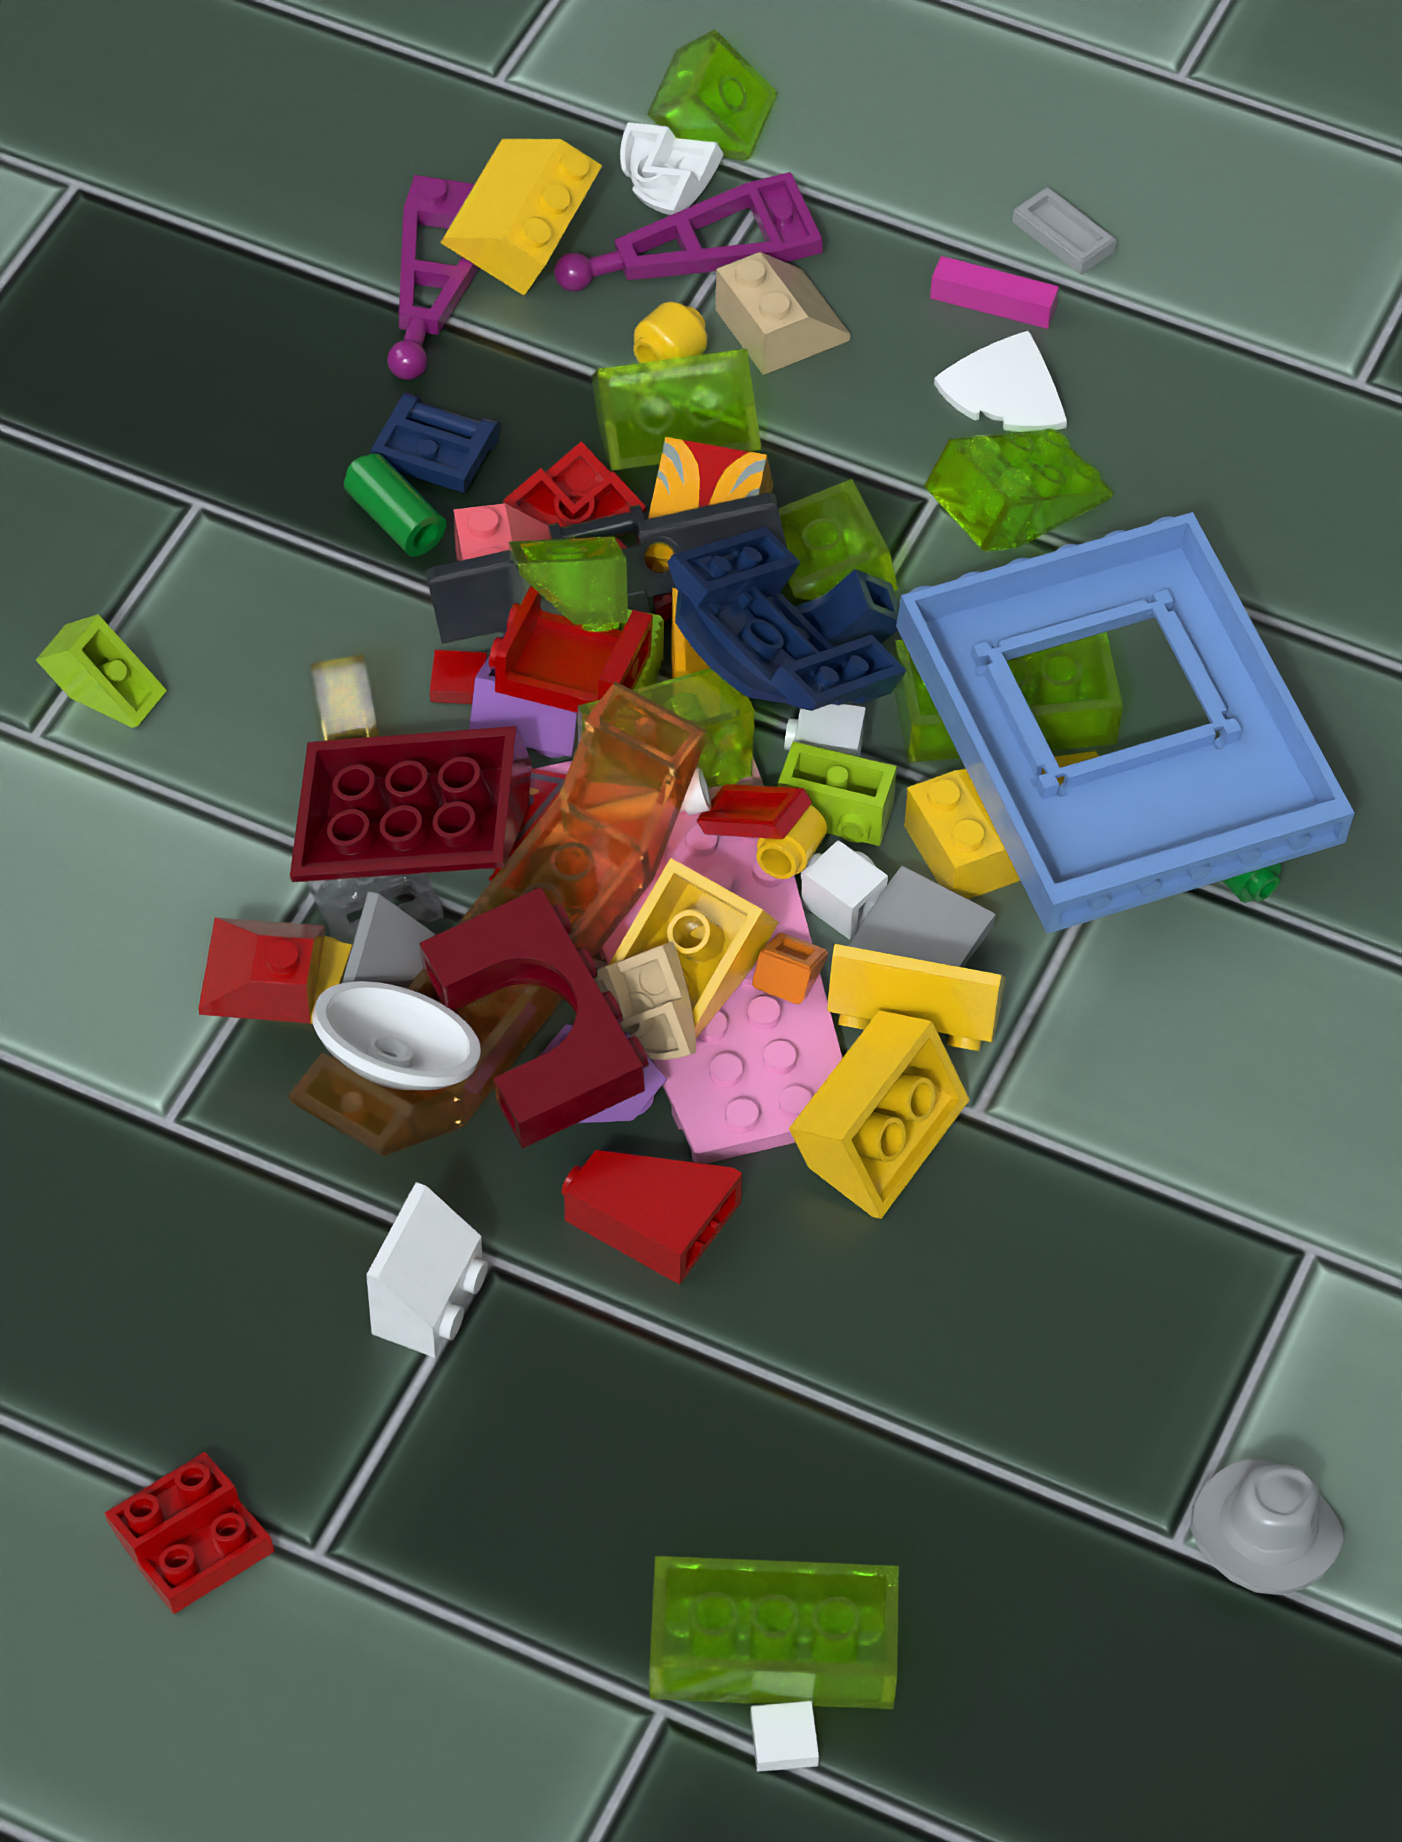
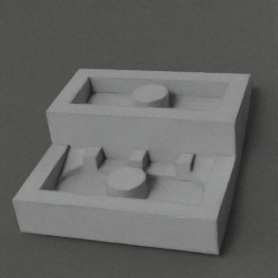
M901 866L868 912L849 947L965 968L967 961L994 928L996 914Z

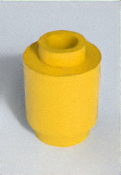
M810 805L784 839L759 838L757 841L756 859L761 869L777 879H788L802 872L827 833V824L822 814Z

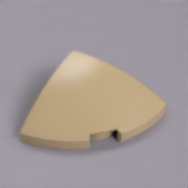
M673 942L597 969L598 977L594 978V981L601 993L609 990L615 997L623 1015V1022L619 1023L622 1030L638 1038L650 1059H675L696 1053V1037L691 1002L680 960Z

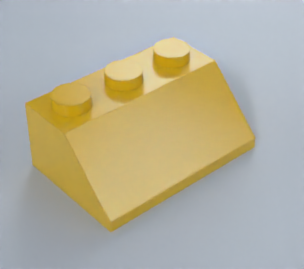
M502 139L440 243L520 294L525 295L548 262L602 165L562 139Z
M835 944L832 956L827 1011L840 1014L838 1025L863 1030L879 1010L931 1020L937 1032L949 1034L948 1046L980 1051L981 1041L994 1043L1006 977L994 973Z
M879 1010L788 1129L807 1166L869 1215L882 1219L970 1099L931 1020Z

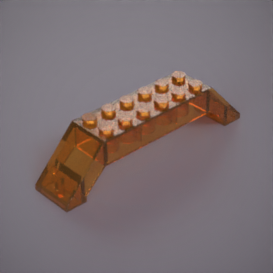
M615 681L584 720L585 730L559 796L508 859L505 868H501L457 925L541 887L551 905L559 902L564 908L573 930L569 937L576 949L584 946L593 959L655 878L705 746L707 730ZM422 969L407 989L423 994L442 1004ZM520 984L505 987L454 1010L453 1012L459 1015L475 1032L480 1043L481 1054L476 1069L471 1076L449 1087L435 1090H401L385 1087L359 1076L334 1056L329 1057L322 1052L288 1095L289 1100L292 1104L382 1157L457 1130L466 1125L495 1087L493 1078L505 1073L563 997L542 986Z

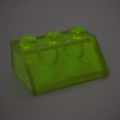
M747 349L596 369L592 374L598 423L611 471L660 464L665 437L748 452L762 450Z

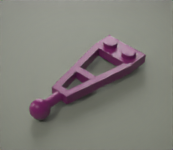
M787 172L744 183L614 239V252L591 258L576 252L567 253L557 261L554 268V276L561 288L570 292H578L585 289L593 277L623 270L626 280L714 272L717 268L758 252L783 262H790L822 253V237L792 173ZM750 207L765 242L702 249L694 230ZM673 239L677 240L681 251L637 256Z
M418 175L413 177L403 207L399 329L406 330L402 341L395 343L391 347L387 356L390 371L400 379L412 380L424 372L427 366V354L422 345L426 333L436 335L440 333L479 270L478 266L464 257L460 259L457 266L416 260L418 225L449 229L475 184ZM415 284L443 288L430 309L414 306Z

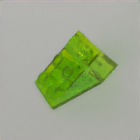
M1054 429L949 438L924 484L926 490L984 552L1019 548L1110 500L1114 495V492L1100 478L1099 471L1086 463L1070 447L1069 440L1062 433Z

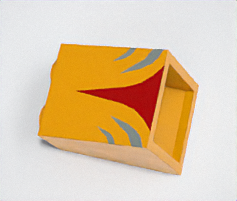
M665 437L648 519L768 492L772 493L773 481L767 455ZM663 544L652 545L644 554L645 564L653 572L664 573L670 570L667 562L673 555V552Z

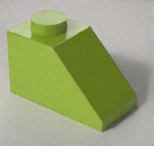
M99 614L65 624L36 659L40 666L71 699L131 728L137 727L167 691Z

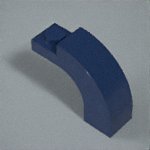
M854 569L833 589L821 597L794 606L833 647L871 634L881 644L898 630L896 624L899 604L892 584L857 569Z

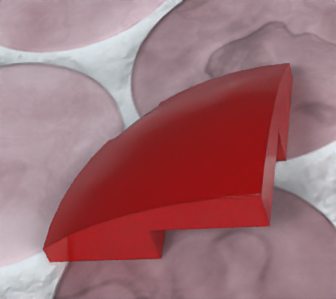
M582 441L546 472L540 468L503 500V503L547 526L548 524L558 522L560 527L629 512V506L640 504L643 513L647 511V507L614 471L610 472Z

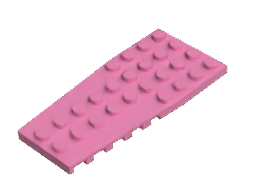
M741 723L536 768L577 776L581 784L555 817L668 788L669 782L677 780L679 773L698 768L704 774L711 800L724 784L764 786ZM670 809L556 839L579 910L602 960L606 959L608 965L670 858L763 909L779 923L767 944L780 932L812 944L795 876L788 879H777L761 869L756 859L757 841L759 838L705 835L696 821L701 813L689 816L686 811L677 813L675 809ZM756 961L749 974L696 1038V1053L675 1059H651L667 1079L662 1086L672 1105V1116L678 1129L683 1130L692 1150L691 1158L694 1163L708 1164L796 1143L788 1128L842 1059L832 1016L827 1011L828 1001L820 973L801 1004H794L752 986L757 965Z

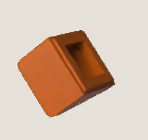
M780 932L760 951L752 986L794 1004H801L810 992L827 960L829 952L824 948Z

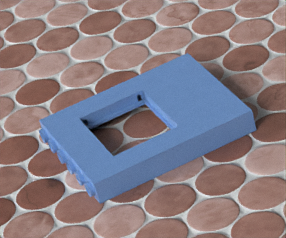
M1193 512L1177 517H1162L1152 524L1128 531L1116 530L1097 540L1079 545L1067 544L1051 553L1030 559L1018 558L1002 567L981 573L977 571L969 572L956 580L932 587L928 585L920 586L907 594L901 595L896 627L1047 934L1346 842L1355 813ZM1156 618L1210 724L1060 768L1006 661ZM1216 730H1218V732L1220 733V737H1218L1217 739H1215ZM1064 776L1063 783L1059 785L1056 778Z

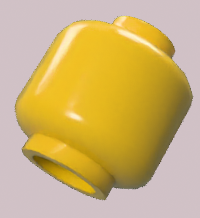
M673 301L659 305L634 330V353L637 360L646 370L653 374L665 376L680 374L699 358L707 348V334L702 315L693 307L684 306Z

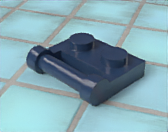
M404 393L370 452L371 454L382 455L400 473L465 493L488 451H492L496 446L501 424L488 418L478 421L422 403L421 397Z

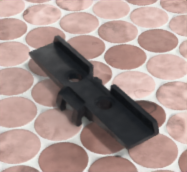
M768 492L644 520L641 506L638 504L629 506V512L563 527H560L558 522L548 524L550 541L432 567L426 570L425 573L441 642L444 644L506 631L508 616L513 604L522 603L530 586L541 589V609L543 611L565 617L580 614L581 621L597 625L610 623L613 610L617 608L656 614L653 598L672 594V588H676L670 570L664 573H656L646 566L644 554L649 550V547L655 544H663L670 548L673 554L766 526L787 548L775 493ZM634 532L637 546L569 561L567 547ZM557 567V570L565 572L570 577L572 586L566 594L554 596L544 590L542 576L547 569Z

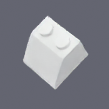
M417 1182L367 1273L371 1332L373 1335L435 1358L444 1339L453 1340L456 1336L464 1315L462 1305L469 1292L476 1294L480 1290L487 1273L488 1263L482 1260L481 1235L427 1186Z

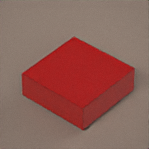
M434 650L430 702L472 704L475 677L487 660V652Z

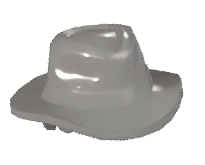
M1245 1459L1233 1462L1217 1472L1202 1487L1192 1505L1190 1529L1199 1550L1230 1581L1255 1593L1284 1595L1310 1586L1320 1580L1330 1570L1340 1553L1344 1541L1343 1528L1330 1505L1319 1494L1318 1484L1305 1473L1303 1468L1289 1464L1278 1465L1264 1459Z

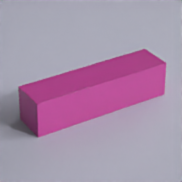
M941 256L932 275L930 298L1048 329L1057 308L1059 286Z

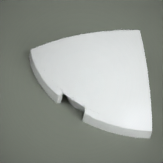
M629 122L623 134L620 150L622 171L627 177H631L634 185L632 190L635 195L650 208L668 215L688 208L698 198L711 180L724 155L716 142L675 138L667 126Z
M1029 331L988 345L956 362L935 377L934 385L941 395L953 407L975 421L979 419L980 411H982L985 416L992 420L1003 421V429L1007 431L1036 433L1066 428L1067 420L1058 393Z

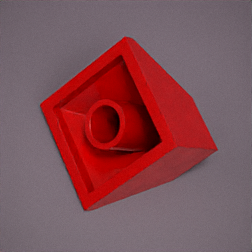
M215 917L198 1007L199 1015L311 1023L325 937V926Z

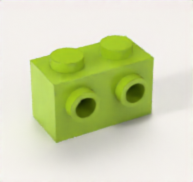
M792 741L778 781V787L804 788L812 801L811 805L824 817L827 824V834L842 837L850 842H864L880 846L894 806L897 766Z

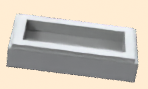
M1046 187L1013 210L1012 222L1080 275L1115 252L1117 239L1049 187Z

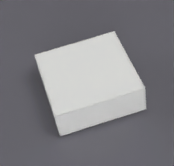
M812 1701L751 1706L750 1718L757 1772L818 1766L819 1755Z

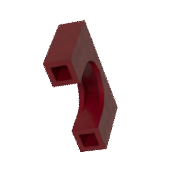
M541 887L419 943L423 970L442 1004L452 1011L505 987L520 984L548 988L563 997L574 1010L576 1018L573 1027L567 1037L557 1047L493 1078L497 1104L522 1149L644 1092L643 1069L649 1066L647 1055L635 1035L627 1038L619 1024L623 1022V1015L615 997L609 990L601 993L594 981V978L598 977V973L588 950L584 946L576 949L569 937L573 930L564 908L559 902L551 905Z

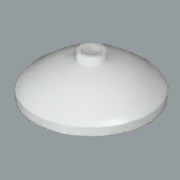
M356 981L334 985L321 993L312 1014V1022L316 1033L327 1050L335 1058L359 1076L389 1088L435 1090L449 1087L471 1076L476 1069L481 1054L480 1043L475 1032L459 1015L432 998L391 984Z

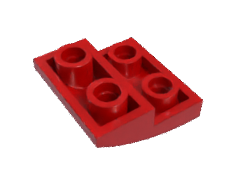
M206 1452L201 1453L104 1513L106 1521L126 1552L173 1614H176L275 1552L271 1536L239 1500L235 1485Z

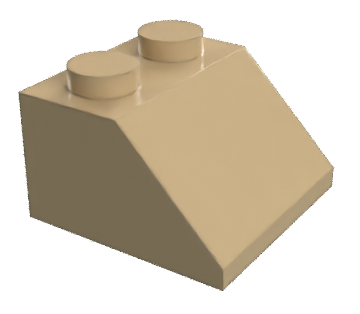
M762 252L716 269L715 310L763 375L850 341L849 331L802 269Z

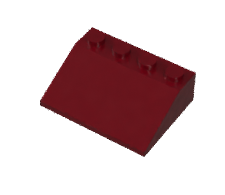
M517 726L307 742L289 876L292 882L505 868L528 809L532 762Z

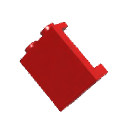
M530 586L522 603L513 604L507 620L506 634L503 638L496 637L491 647L489 668L495 669V692L618 723L651 655L653 615L632 610L621 631L543 611L541 609V589Z

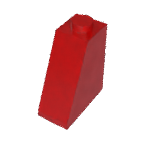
M595 1150L583 1167L576 1165L569 1172L563 1183L561 1194L564 1196L565 1221L680 1285L741 1204L742 1172L733 1167Z

